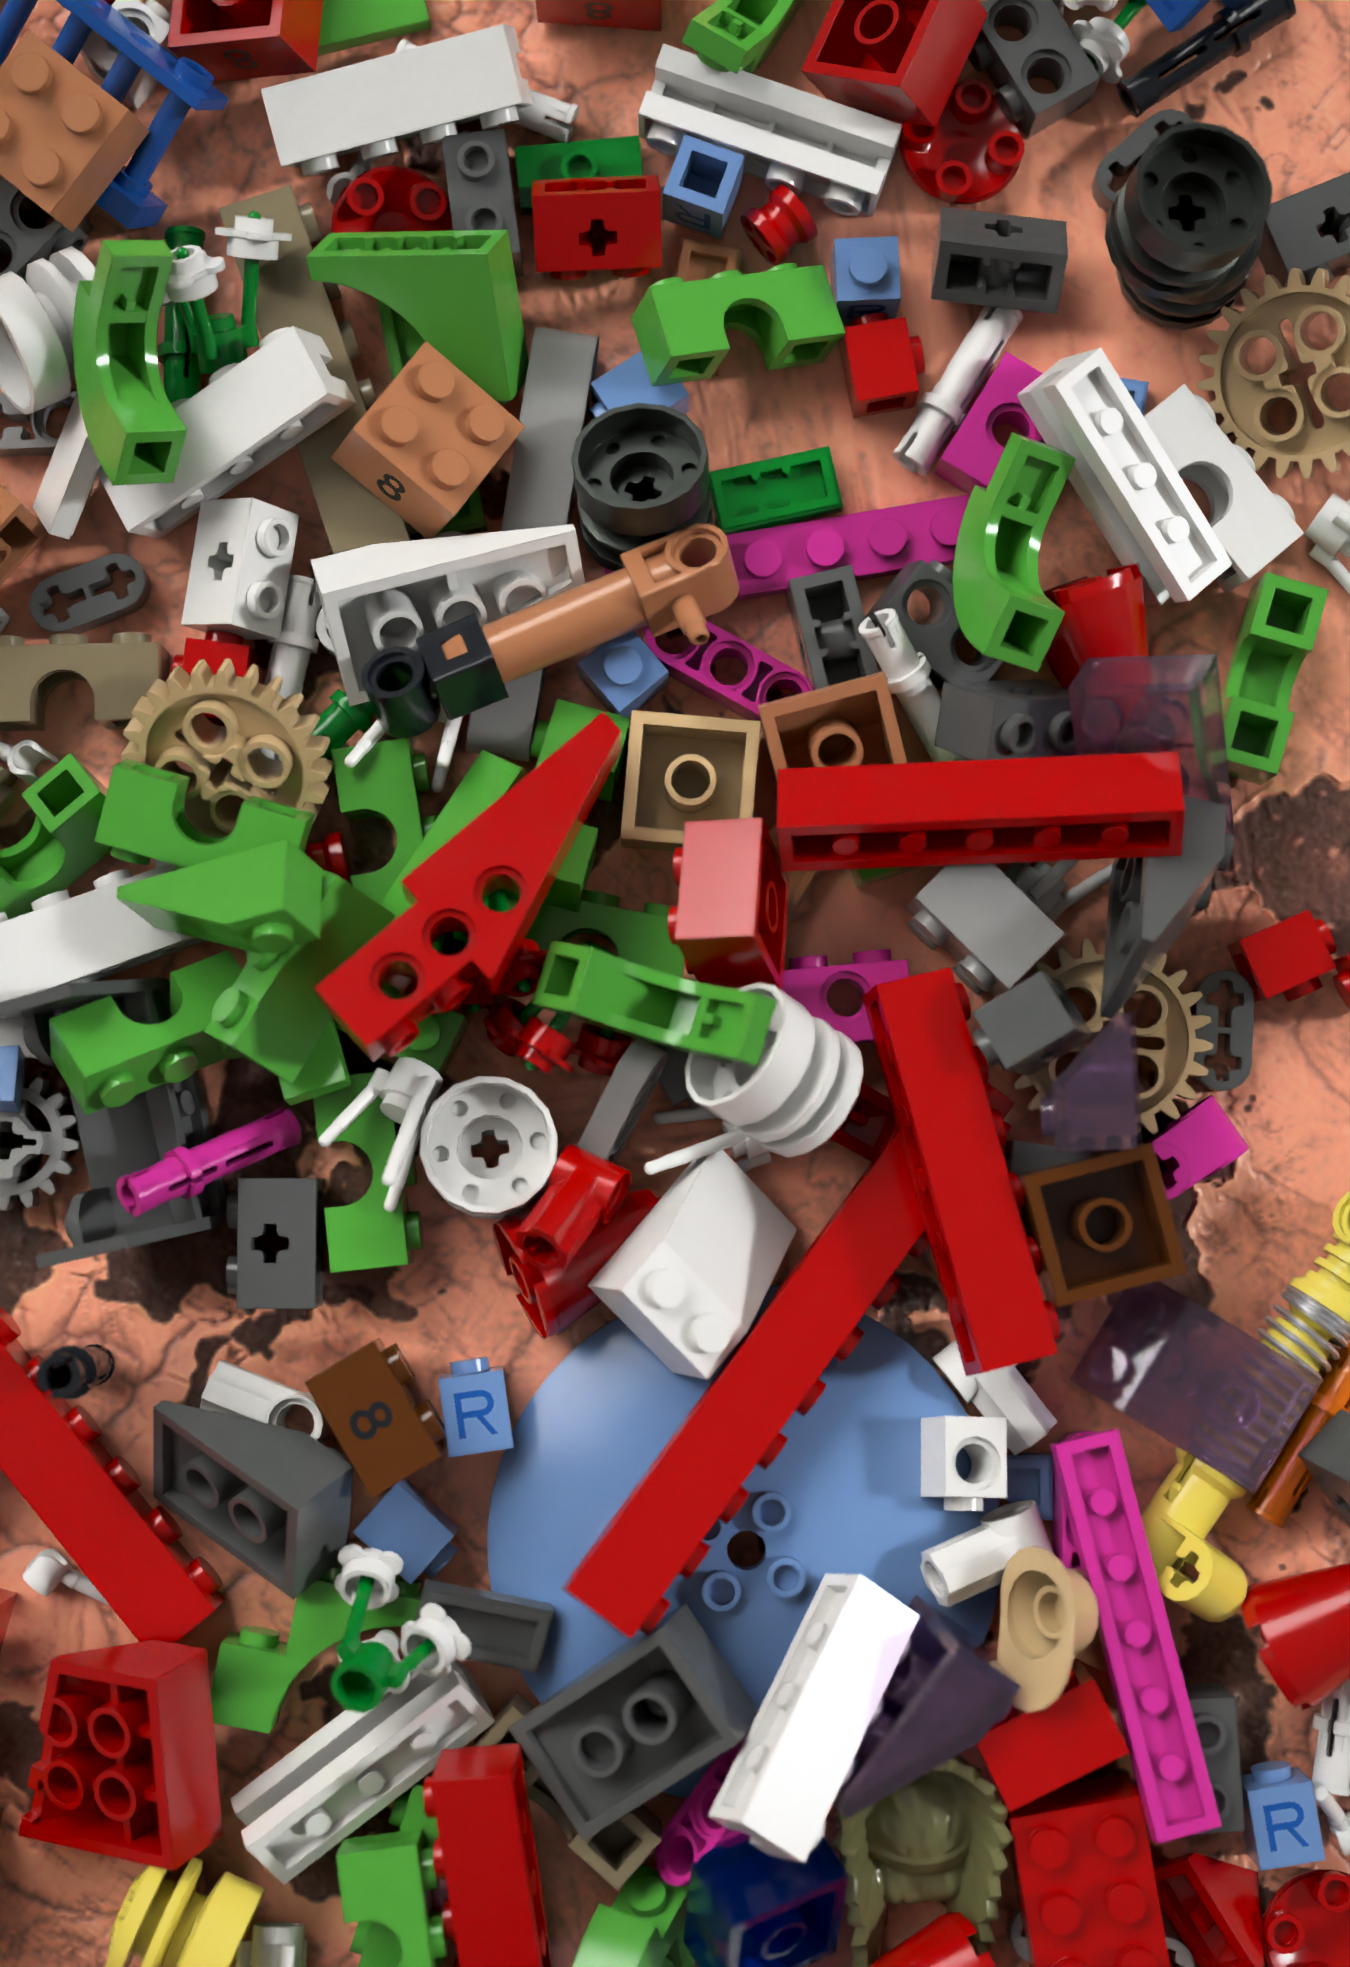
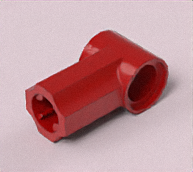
M574 1144L568 1145L560 1154L551 1171L546 1192L517 1230L515 1245L524 1252L529 1263L542 1270L550 1272L554 1268L565 1269L597 1223L601 1222L606 1225L614 1218L627 1194L631 1181V1172Z

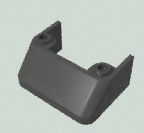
M159 977L68 983L0 1002V1019L23 1018V1036L29 1051L43 1064L56 1066L51 1058L50 1018L111 995L121 1013L128 1019L141 1024L162 1023L173 1017L170 1012V981ZM198 1070L183 1081L164 1083L137 1094L124 1105L113 1108L105 1107L88 1115L84 1114L70 1090L91 1190L76 1194L72 1198L66 1214V1232L73 1243V1247L36 1255L38 1269L217 1228L223 1223L227 1211V1199L222 1177L204 1185L203 1192L188 1200L181 1197L174 1198L146 1211L138 1217H134L133 1214L126 1212L118 1198L116 1188L117 1180L120 1177L130 1175L162 1161L165 1153L179 1146L189 1149L213 1138Z

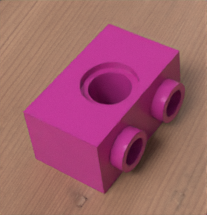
M1006 352L940 458L935 475L967 494L972 493L975 485L987 488L1005 449L993 437L992 428L997 425H1012L1020 431L1022 436L1046 444L1016 396L1043 373Z
M890 949L853 953V964L828 966L827 955L790 958V970H784L782 991L802 1004L811 1016L825 1020L833 1030L842 1032L852 1039L855 1044L874 1042L862 996L876 984L909 977L907 959L892 960ZM844 981L853 984L858 989L861 995V1006L856 1014L848 1017L839 1016L829 1008L826 995L828 988L832 984Z

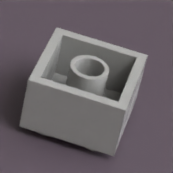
M994 863L946 865L904 908L913 917L907 923L909 929L931 950L934 951L941 945L958 962L952 968L953 972L977 995H980L983 991H988L993 997H996L1009 990L1065 934Z

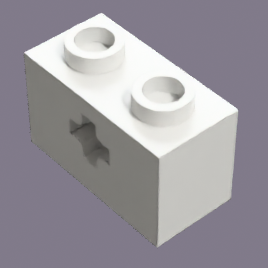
M253 497L201 500L181 625L202 632L222 631L244 637V640L279 639L299 515Z

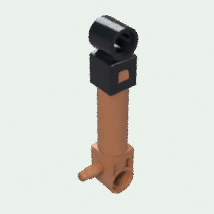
M697 523L685 526L669 535L620 554L623 565L622 569L480 626L476 615L473 614L416 638V644L421 656L418 652L408 647L396 646L383 649L369 659L361 673L363 688L380 725L386 733L394 737L410 738L418 736L429 730L438 720L441 704L447 718L454 720L508 698L509 696L504 685L506 683L646 626L652 638L680 627L682 632L688 636L691 644L702 645L706 643L710 633L706 627L705 617L719 613L729 607L737 598L740 588L727 536L720 528L711 524Z

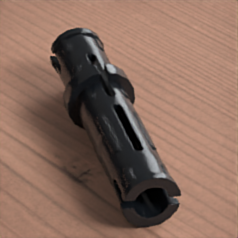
M1246 0L1234 9L1228 6L1222 8L1213 15V22L1179 45L1169 49L1165 54L1127 79L1124 78L1119 81L1116 87L1123 105L1132 116L1138 118L1144 111L1183 86L1191 83L1195 78L1232 55L1239 58L1251 50L1252 41L1296 14L1294 0ZM1251 20L1250 23L1234 31L1233 34L1229 35L1219 43H1215L1217 40H1220L1221 38L1229 34L1232 30L1236 29L1246 21ZM1192 56H1197L1196 58L1192 59L1191 61H1189L1176 71L1172 72L1165 78H1160L1172 69H1174L1175 67L1179 66L1180 64L1191 58Z
M90 1344L85 1347L78 1345L64 1346L55 1350L40 1364L37 1371V1383L44 1393L48 1390L52 1392L50 1397L77 1399L88 1394L93 1389V1386L105 1383L110 1379L115 1370L114 1356L109 1349L104 1352L101 1351L102 1345Z

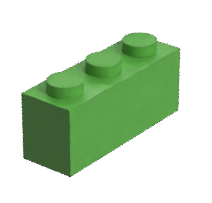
M323 870L320 939L295 945L283 953L259 954L248 951V962L233 986L225 990L217 999L212 1011V1020L204 1032L262 1069L292 1084L333 1018L320 1003L314 987L385 929L395 915L340 876Z

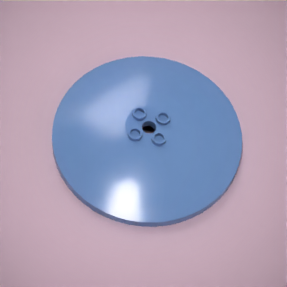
M770 1285L750 1328L781 1286ZM865 1314L856 1325L864 1331L856 1347L842 1363L832 1358L819 1376V1379L827 1384L819 1399L805 1416L794 1411L780 1432L788 1437V1441L779 1455L766 1470L756 1464L741 1485L750 1492L741 1508L728 1524H724L717 1519L702 1541L710 1546V1550L701 1564L687 1580L678 1574L663 1594L671 1602L663 1617L686 1603L758 1711L825 1573L861 1574L919 1615L910 1635V1649L903 1661L895 1667L882 1695V1709L876 1720L867 1727L854 1755L853 1771L844 1785L854 1780L857 1770L874 1753L883 1750L898 1740L918 1739L943 1713L962 1687L979 1656L991 1625L1000 1586L998 1584L950 1607L939 1605L932 1591L926 1586L920 1569L922 1564L921 1552L980 1526L981 1517L998 1508L999 1500L998 1498H983V1511H944V1498L921 1497V1418L968 1416L952 1389L928 1361L910 1344L886 1326ZM617 1317L600 1327L576 1346L550 1372L528 1402L513 1429L514 1448L505 1449L491 1496L487 1529L488 1571L491 1592L550 1603L555 1611L538 1673L519 1670L540 1703L630 1640L620 1635L561 1590V1588L739 1343L708 1380L676 1374ZM961 1448L956 1456L955 1465L959 1476L966 1480L971 1471V1460L968 1453ZM741 1531L757 1533L765 1544L763 1557L752 1566H739L727 1554L729 1540ZM716 1758L662 1792L687 1798Z

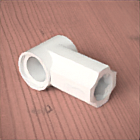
M956 1340L932 1358L967 1404L972 1402L983 1417L1007 1418V1448L1014 1456L1037 1443L1058 1422L1015 1368L1018 1364L982 1374L966 1376Z
M224 1360L218 1362L201 1396L200 1409L285 1428L286 1414L289 1409L295 1404L303 1405L313 1415L314 1428L310 1435L311 1437L323 1443L332 1431L310 1392H301Z
M1034 1500L1016 1501L998 1507L981 1517L980 1526L921 1552L922 1564L920 1569L923 1578L939 1605L950 1607L1000 1584L1008 1560L1020 1549L1037 1546L1049 1550L1054 1555Z

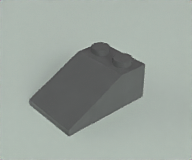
M1183 795L1185 818L1182 856L1115 859L1110 877L1101 1017L1113 1019L1180 936L1193 911H1202L1205 908L1211 891L1212 877L1215 871L1224 872L1233 851L1234 836L1233 834L1226 833L1227 805Z
M164 1400L153 1407L154 1498L292 1599L299 1596L339 1563L338 1555L340 1549L349 1544L353 1465L347 1462L340 1452L333 1448H327L303 1431Z
M684 1603L661 1618L648 1635L641 1631L632 1637V1639L625 1642L518 1719L508 1729L517 1742L520 1743L521 1748L584 1841L740 1743L750 1730L758 1709L687 1604Z

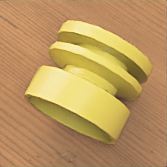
M193 1857L178 1884L169 1880L172 1873L171 1870L148 1865L135 1878L120 1908L109 1936V1952L104 1967H128L134 1956L143 1960L141 1967H233L237 1959V1947L241 1940H245L266 1889L226 1871L207 1897L196 1892L202 1873V1860Z

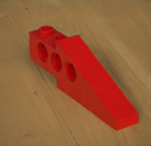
M604 711L401 880L405 899L411 907L314 987L323 1007L372 1062L385 1052L390 1057H393L409 1046L420 1033L417 1025L436 1008L441 1013H445L456 1006L471 990L472 986L468 981L474 976L492 995L498 991L621 752V730ZM497 889L512 890L520 898L518 904L513 909L500 913L487 908L484 901L491 892ZM456 931L468 937L469 943L467 947L457 955H442L433 948L437 938L445 932ZM397 974L411 975L418 981L416 990L405 999L395 1000L388 998L382 993L386 981Z

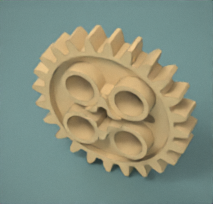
M1291 268L1287 287L1283 288L1274 275L1268 274L1264 276V296L1260 297L1250 288L1244 287L1240 290L1246 307L1242 312L1225 306L1220 310L1230 326L1227 331H1207L1206 335L1219 345L1217 354L1199 356V362L1214 368V377L1198 382L1197 388L1215 391L1216 399L1210 402L1209 405L1214 414H1222L1225 419L1219 425L1220 429L1226 436L1234 433L1238 437L1234 444L1241 446L1246 452L1250 449L1255 450L1253 462L1256 471L1262 470L1274 458L1276 459V474L1279 478L1288 477L1294 462L1299 463L1304 479L1313 478L1317 469V459L1323 461L1330 473L1338 472L1341 467L1339 452L1344 451L1350 456V409L1340 411L1333 407L1329 401L1328 389L1334 378L1341 374L1350 375V276L1344 275L1333 289H1329V273L1327 269L1318 268L1311 284L1306 285L1302 270ZM1328 313L1337 322L1338 335L1330 347L1325 350H1317L1308 340L1307 331L1309 324L1318 315ZM1286 319L1292 324L1294 342L1300 361L1302 363L1315 364L1317 373L1308 378V386L1324 418V425L1320 429L1316 428L1313 424L1311 406L1305 387L1303 385H1291L1289 381V374L1297 370V362L1281 330V323ZM1266 337L1274 344L1277 357L1275 364L1269 371L1264 374H1258L1251 369L1247 355L1253 342L1259 338ZM1282 397L1290 400L1297 410L1296 424L1286 434L1277 433L1268 422L1269 408L1276 400Z
M201 659L191 671V677L183 668L177 666L166 680L167 683L160 679L155 680L146 693L147 697L142 696L131 712L135 718L132 717L124 729L123 736L130 741L122 752L121 759H130L190 777L184 799L185 813L192 826L208 836L223 837L233 832L241 805L235 802L230 795L239 796L245 801L251 796H256L315 814L314 823L321 809L319 804H323L331 786L325 780H327L333 768L332 761L321 757L330 743L329 737L310 735L320 719L319 715L307 714L300 716L297 709L304 696L301 693L294 694L286 699L280 696L279 691L283 680L280 676L275 677L264 686L258 683L259 672L257 665L252 664L244 677L236 676L231 659H225L215 675H213L207 662ZM204 713L216 715L223 721L225 726L211 723ZM178 730H183V733L179 734ZM260 748L274 751L281 761L266 757ZM175 761L188 764L195 773L181 769Z
M1087 938L1083 939L1081 944V958L1074 960L1071 954L1062 946L1057 950L1060 968L1054 971L1051 967L1039 961L1035 965L1037 973L1043 971L1061 981L1067 992L1079 990L1090 996L1094 1005V1013L1091 1020L1086 1022L1092 1035L1098 1034L1103 1024L1112 1025L1113 1035L1117 1037L1161 1038L1164 1041L1163 1049L1149 1050L1118 1047L1112 1051L1111 1058L1107 1059L1101 1057V1048L1099 1046L1081 1044L1066 1054H1079L1090 1065L1091 1074L1089 1081L1082 1088L1071 1089L1059 1083L1055 1075V1065L1059 1058L1028 1076L1022 1075L1012 1086L1014 1090L1032 1086L1037 1092L1027 1107L1030 1112L1039 1109L1045 1104L1053 1109L1047 1124L1049 1128L1052 1129L1057 1126L1065 1117L1072 1120L1071 1139L1078 1140L1088 1125L1094 1127L1095 1137L1100 1145L1106 1143L1110 1127H1117L1123 1141L1129 1143L1133 1140V1123L1140 1122L1142 1127L1150 1135L1158 1132L1155 1113L1160 1111L1166 1117L1177 1120L1180 1114L1172 1099L1178 1096L1192 1101L1198 1096L1185 1081L1188 1076L1205 1077L1208 1075L1209 1070L1193 1060L1195 1053H1203L1213 1049V1043L1198 1039L1195 1035V1030L1209 1024L1211 1017L1191 1015L1189 1007L1198 1002L1203 995L1201 991L1181 994L1178 987L1187 975L1185 969L1169 977L1162 973L1167 954H1164L1133 993L1144 994L1154 1000L1157 1005L1158 1016L1153 1026L1143 1029L1132 1026L1124 1016L1123 1007L1113 1019L1101 1017L1105 951L1104 954H1096L1093 944ZM1140 1057L1151 1064L1154 1069L1155 1078L1153 1085L1148 1091L1136 1093L1123 1085L1120 1079V1069L1126 1059Z

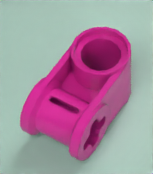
M1213 1095L1204 1098L1184 1111L1177 1120L1169 1122L1165 1126L1166 1129L1146 1142L1153 1143L1157 1162L1162 1161L1167 1168V1171L1161 1176L1168 1200L1179 1196L1201 1179L1208 1178L1250 1148Z

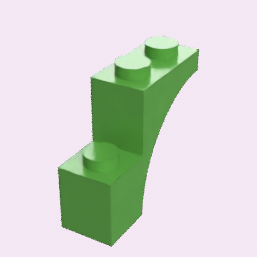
M337 1563L297 1596L288 1643L278 1641L279 1632L258 1626H242L240 1633L230 1632L221 1642L211 1688L213 1723L267 1734L272 1731L279 1720L289 1688L298 1673L318 1654L340 1641L345 1634L352 1606L343 1600L334 1586L336 1576L342 1573L343 1565L341 1563ZM397 1574L395 1583L400 1589L397 1599L386 1603L380 1608L367 1610L361 1632L384 1627H402L409 1620L415 1621L422 1590H420L422 1581L415 1579L410 1585L403 1577Z

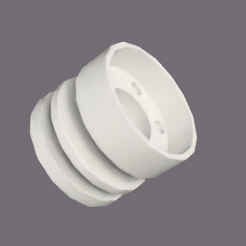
M72 246L51 254L49 261L41 258L27 264L26 282L12 271L0 275V389L13 406L25 415L68 398L72 386L71 379L76 383L73 359V320L76 293L79 281L93 280L95 267L81 251Z
M757 982L741 987L738 990L758 993L776 1000L758 1066L735 1061L727 1063L689 1053L685 1067L686 1089L694 1102L723 1121L739 1126L745 1135L758 1140L762 1146L771 1152L787 1158L807 1154L829 1139L846 1119L858 1096L863 1075L861 1051L852 1039L840 1031L833 1030L825 1020L811 1016L802 1004L776 986Z
M477 1076L453 1085L432 1104L421 1127L420 1157L428 1180L451 1207L473 1218L503 1219L507 1215L526 1211L546 1192L549 1176L557 1161V1132L549 1109L530 1088L506 1077ZM488 1135H495L498 1145H509V1153L500 1155L498 1160L499 1166L494 1168H487L483 1158H473V1150L482 1148L484 1144L483 1137Z

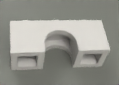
M1185 384L1144 416L1179 476L1198 484L1208 497L1210 503L1208 523L1233 562L1228 569L1215 579L1225 593L1248 581L1304 534L1295 522V515L1290 505L1281 496L1272 493L1256 474L1255 464L1251 456L1241 446L1232 444L1216 424V417L1211 406L1199 395L1192 394Z

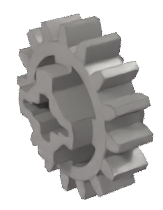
M25 1072L20 1112L0 1111V1136L13 1132L17 1135H23V1139H34L37 1143L36 1145H23L22 1148L14 1149L1 1146L0 1143V1210L4 1211L13 1210L17 1195H19L26 1208H33L39 1206V1189H42L51 1196L61 1193V1186L55 1177L58 1173L75 1175L78 1168L67 1160V1155L69 1151L82 1150L81 1141L71 1139L69 1135V1130L77 1126L76 1117L74 1115L64 1116L61 1111L68 1103L70 1097L66 1093L60 1092L47 1097L46 1094L49 1090L50 1080L43 1077H37L30 1084L29 1088H26ZM30 1102L45 1115L51 1132H45L33 1118V1106L30 1105ZM42 1154L49 1155L43 1168L32 1178L23 1182V1178L28 1176V1166Z

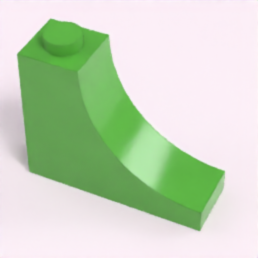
M508 230L329 233L306 256L311 281L329 282L351 287L385 303L410 323L425 341L501 406L512 401L525 384L529 360Z

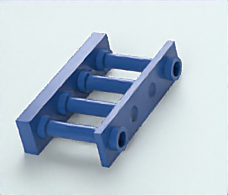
M7 0L0 13V66L9 56L38 0ZM56 0L71 13L52 49L72 65L92 29L120 50L101 85V88L122 104L141 68L169 89L166 98L148 128L150 132L138 146L128 165L122 167L95 203L127 229L157 226L168 205L151 192L153 185L149 180L191 107L194 110H224L229 98L211 85L214 77L207 69L191 59L185 57L178 59L106 1Z

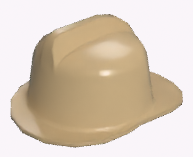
M1030 1546L1018 1550L1008 1560L1001 1578V1616L997 1663L998 1677L1006 1697L1014 1707L1032 1713L1047 1709L1059 1698L1068 1682L1072 1661L1094 1638L1098 1628L1099 1609L1096 1595L1089 1582L1084 1578L1082 1570L1066 1568L1049 1550Z

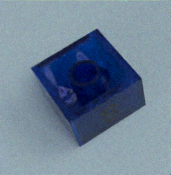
M823 1836L819 1843L809 1852L804 1863L769 1856L749 1843L751 1838L729 1848L726 1846L713 1848L706 1852L698 1861L692 1863L683 1941L699 1967H805L836 1952L849 1874Z

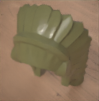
M930 1739L898 1740L883 1750L874 1753L857 1770L853 1783L841 1797L843 1805L836 1815L835 1824L838 1826V1830L832 1841V1846L840 1854L837 1872L846 1881L845 1902L849 1907L847 1924L853 1926L850 1946L853 1947V1967H867L880 1958L884 1927L888 1919V1902L893 1905L899 1903L911 1905L930 1901L946 1902V1913L950 1911L961 1912L977 1930L978 1933L967 1937L976 1955L988 1951L991 1956V1943L995 1942L991 1922L999 1919L997 1901L1002 1896L999 1876L1008 1867L1003 1849L1013 1839L1004 1824L1007 1818V1809L999 1801L1000 1793L997 1787L981 1776L982 1769L971 1766L956 1751L946 1748L936 1741Z

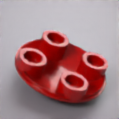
M967 79L960 84H955L936 127L903 122L899 136L901 160L912 181L931 197L946 203L960 205L988 200L1006 188L1019 168L1025 148L1018 122L1014 125L1010 124L997 103L995 95L992 94L990 87L978 79ZM1004 105L1005 111L1011 114L1008 108Z
M399 166L378 167L357 176L340 194L331 217V233L453 231L450 204L442 188L425 175Z
M1315 1869L1293 1877L1279 1888L1270 1900L1262 1922L1263 1953L1269 1967H1350V1874L1333 1869Z

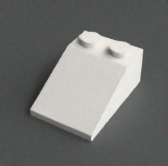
M721 1150L690 1163L587 1286L673 1373L708 1380L749 1330L797 1228L724 1150Z

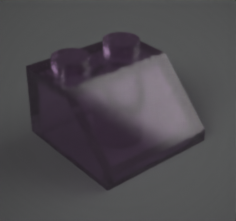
M1125 1010L1116 1013L1054 1081L1052 1093H1046L1045 1097H1041L1043 1137L1055 1136V1152L1137 1149L1142 1141L1135 1010Z

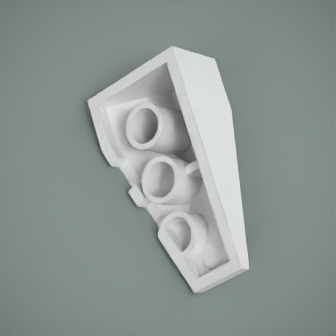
M573 524L372 544L310 560L349 706L369 702L362 685L361 673L369 659L383 649L396 646L408 647L418 652L421 656L416 644V638L473 614L476 615L480 626L585 584L578 540Z

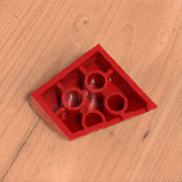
M149 1640L63 1654L53 1658L50 1661L38 1729L44 1736L41 1757L38 1762L31 1765L27 1785L34 1790L31 1811L21 1818L18 1836L171 1871L176 1870L223 1836L207 1649L159 1640Z

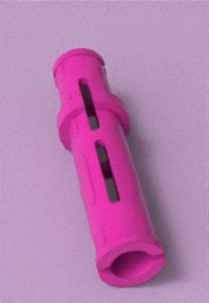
M280 1107L270 1114L232 1129L189 1149L183 1146L176 1147L166 1152L162 1161L130 1175L120 1177L116 1183L118 1198L126 1212L133 1214L134 1217H138L146 1211L177 1197L188 1200L202 1193L204 1185L243 1169L274 1153L298 1145L302 1139L300 1124L292 1111L289 1109L285 1110V1107Z

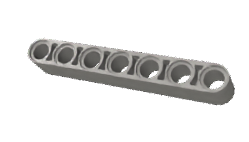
M536 326L519 421L525 428L518 435L515 442L501 531L570 525L576 493L571 457L576 438L587 426L588 408L590 407L592 396L591 383L594 381L597 365L599 336ZM547 667L504 684L509 696L508 698L470 713L466 742L467 752L480 754L483 749L501 758L530 762L532 757L530 756L531 745L538 724Z

